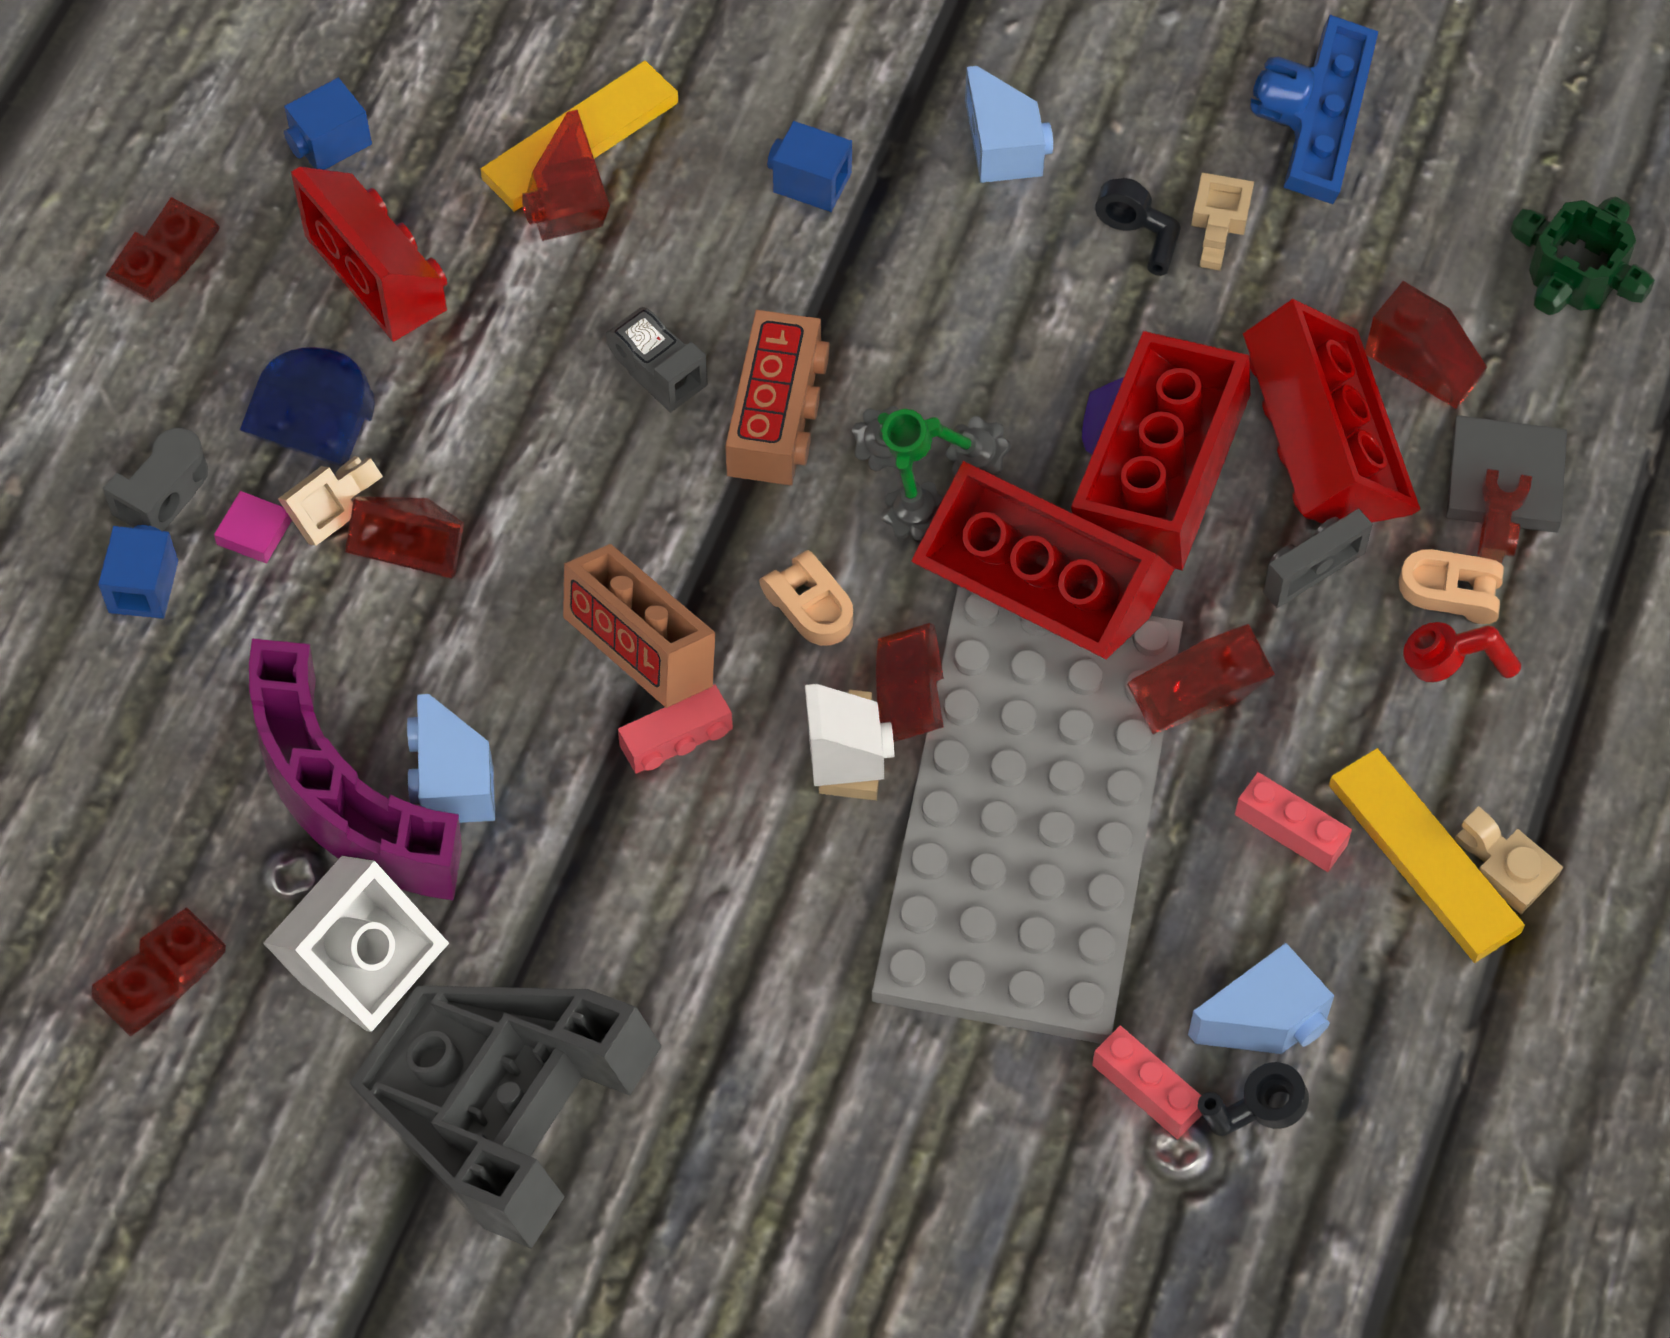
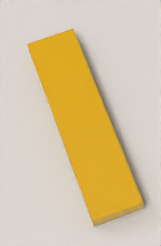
M644 60L480 168L482 180L515 212L678 104V91Z
M1378 748L1331 776L1329 787L1474 963L1522 933L1525 924Z

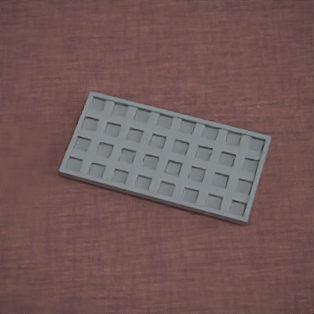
M958 586L873 985L872 1002L1102 1044L1112 1034L1183 621L1150 616L1128 640L1105 660Z

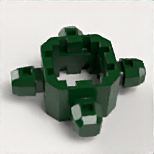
M1616 196L1605 199L1598 207L1585 200L1565 202L1551 222L1548 221V216L1533 209H1522L1512 223L1510 231L1516 239L1528 247L1536 246L1529 268L1533 284L1538 287L1534 296V306L1536 309L1547 315L1560 312L1567 304L1580 311L1598 309L1613 289L1617 291L1616 295L1631 302L1642 303L1653 288L1655 280L1649 272L1637 264L1629 265L1636 238L1631 225L1627 224L1630 215V206L1627 202ZM1581 239L1586 242L1584 248L1599 256L1602 252L1608 254L1607 265H1601L1598 270L1589 267L1586 272H1583L1579 269V262L1566 255L1562 259L1556 257L1557 247L1559 245L1564 246L1567 241L1575 245Z

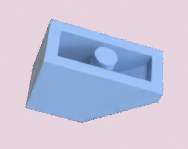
M978 66L967 67L965 103L980 183L1043 176L1045 155L1053 153V135L1050 122L1041 123L1037 101Z
M1285 943L1196 1008L1192 1014L1188 1036L1195 1044L1282 1054L1297 1042L1303 1047L1309 1045L1328 1028L1330 1022L1327 1018L1334 995L1290 946Z

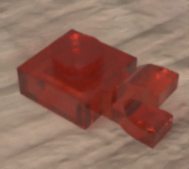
M1487 469L1482 488L1486 507L1481 523L1477 557L1493 559L1502 564L1505 556L1514 557L1520 524L1511 522V516L1513 511L1518 510L1525 503L1531 488L1532 476L1521 475L1516 491L1504 492L1497 484L1499 471Z

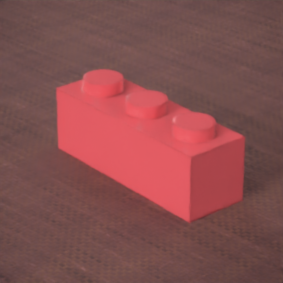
M714 684L713 687L668 708L664 707L618 728L619 744L635 774L644 770H654L669 758L676 755H686L693 751L697 745L708 740L714 741L724 737L728 731L733 729L732 712L716 684Z
M1257 772L1238 798L1235 811L1237 817L1326 872H1329L1348 845L1352 832L1351 828Z
M1121 1025L1095 1050L1092 1066L1177 1140L1202 1116L1198 1108V1100L1202 1095Z

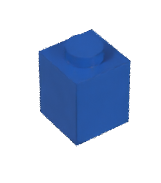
M339 77L284 106L289 126L288 129L284 130L285 139L294 155L298 159L305 156L315 169L325 170L372 145L366 111Z
M793 121L784 139L777 138L774 141L768 156L767 167L773 170V192L832 212L852 174V140Z
M137 525L133 528L113 526L98 583L108 613L165 618L178 565L177 554L169 532L161 531L148 525Z

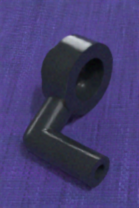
M1118 178L1105 182L1100 189L1095 205V211L1099 219L1106 225L1118 230L1132 231L1144 227L1156 233L1157 236L1147 269L1150 273L1157 276L1167 274L1181 230L1179 222L1152 208V197L1148 190L1139 182L1130 178Z
M1271 1062L1259 1066L1249 1075L1244 1086L1243 1099L1226 1107L1217 1093L1207 1092L1199 1098L1198 1108L1211 1131L1218 1136H1226L1255 1120L1265 1127L1282 1129L1292 1126L1303 1117L1308 1108L1309 1093L1301 1075L1296 1069L1285 1063ZM1277 1092L1289 1094V1100L1283 1107L1272 1108L1268 1105L1269 1099L1273 1094Z

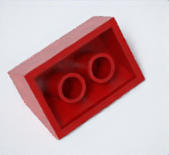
M298 167L291 171L305 237L393 342L447 311L444 287L448 285L442 268L432 257L426 260L420 254L410 230L404 223L400 222L396 225L388 216V210L383 199L374 188L366 190L352 173L308 167Z

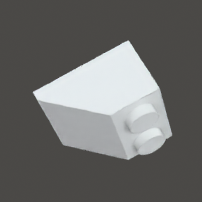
M341 856L263 944L303 986L364 1030L372 1032L449 943L375 861Z

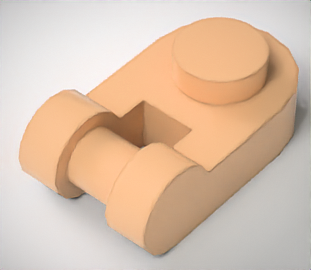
M1422 549L1412 553L1404 561L1398 580L1399 590L1404 599L1416 607L1463 615L1467 620L1477 624H1491L1496 622L1499 617L1500 600L1495 596L1496 589L1502 585L1504 566L1493 559L1433 549ZM1458 580L1469 582L1473 590L1457 588Z
M805 550L792 558V566L784 571L773 570L759 579L761 589L773 606L779 607L798 632L809 642L820 646L834 645L843 641L850 634L853 627V604L847 593L811 551ZM802 585L811 587L801 595H798L795 591Z

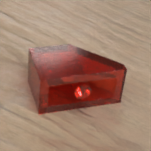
M578 110L566 113L532 171L527 193L522 194V203L527 221L530 225L537 224L542 241L603 227L610 207Z
M1402 281L1373 316L1365 349L1366 355L1453 408L1457 409L1486 373V364L1451 309L1405 281Z
M1246 624L1203 640L1133 678L1127 685L1154 735L1242 701L1272 678L1275 673L1250 625Z

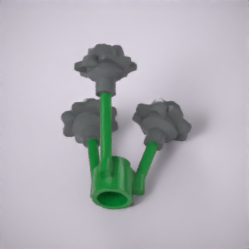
M891 406L883 411L867 409L863 413L864 423H856L852 427V433L857 442L855 449L857 459L861 461L869 459V467L875 472L885 467H894L900 471L903 486L901 489L888 493L885 496L887 508L881 513L882 520L893 527L895 536L900 539L912 536L915 540L921 541L944 498L938 494L933 482H926L919 486L914 479L912 470L913 462L925 457L931 449L933 437L937 436L951 443L946 449L945 454L948 459L954 461L952 471L955 475L963 461L993 475L1000 474L1003 470V458L1011 447L1010 442L1002 438L1004 433L1003 425L997 422L987 423L979 416H973L969 420L968 426L958 424L954 430L943 426L936 417L924 420L921 414L914 410H899L896 406Z

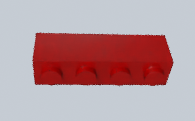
M1292 298L1242 333L1249 352L1250 370L1258 379L1264 397L1262 401L1264 413L1273 424L1279 442L1277 447L1278 456L1283 465L1288 469L1295 490L1292 494L1294 504L1304 517L1323 524L1333 517L1342 519L1359 508L1370 522L1373 523L1410 516L1421 510L1358 329Z
M1143 331L1071 505L1072 513L1157 554L1175 569L1183 571L1251 395L1249 355Z
M965 461L959 467L911 560L912 563L1105 660L1150 618L1175 570L1174 567L1157 554Z

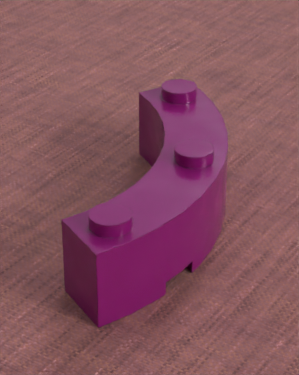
M252 638L249 658V692L260 751L268 775L278 795L295 820L319 845L339 859L341 856L373 860L401 890L422 896L454 900L462 852L459 814L435 811L414 805L389 794L388 799L358 778L357 772L340 756L328 738H325L319 727L314 713L313 699L316 679L310 644Z

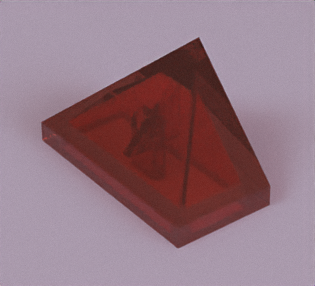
M357 496L353 500L345 552L452 579L456 573L464 522L428 498Z

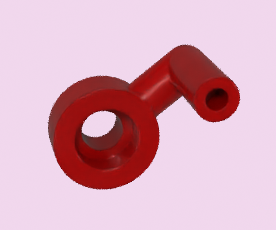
M1428 623L1416 629L1408 637L1403 649L1405 662L1416 677L1425 682H1439L1449 678L1461 667L1465 655L1483 650L1502 677L1512 678L1521 670V663L1500 632L1490 625L1457 634L1446 623Z

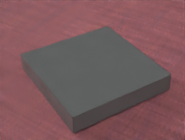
M1456 415L1453 426L1446 518L1558 533L1562 522L1567 429Z

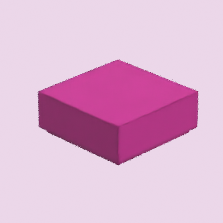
M240 491L214 533L215 541L218 546L267 564L292 519L284 507Z

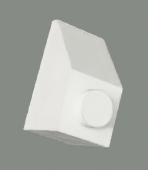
M819 684L805 685L814 786L884 779V758L895 757L891 722L880 723L878 703Z

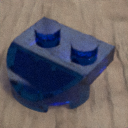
M317 347L290 350L277 356L262 371L240 431L248 436L342 466L350 459L364 419L372 420L375 402L374 393L370 389L362 368L347 355L331 349Z

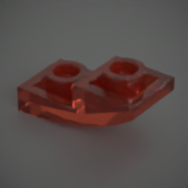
M171 197L145 236L134 232L107 272L106 277L140 297L154 302L188 271L210 244L220 227L214 219Z
M926 623L878 639L876 691L880 723L891 722L893 742L944 728L936 681L944 679L935 625L932 623Z
M186 907L140 938L138 954L92 984V999L131 1037L167 1010L196 984L226 952V945Z

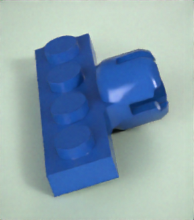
M1329 15L1323 27L1314 67L1309 68L1279 56L1270 57L1264 63L1266 70L1260 72L1253 88V96L1259 100L1251 98L1250 110L1257 117L1283 126H1289L1295 131V142L1283 188L1334 204L1341 190L1379 31Z

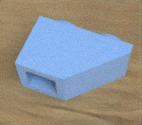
M418 694V717L407 718L409 751L418 752V768L408 769L410 803L420 804L421 807L435 811L459 814L460 823L495 821L494 767L489 741L430 694Z

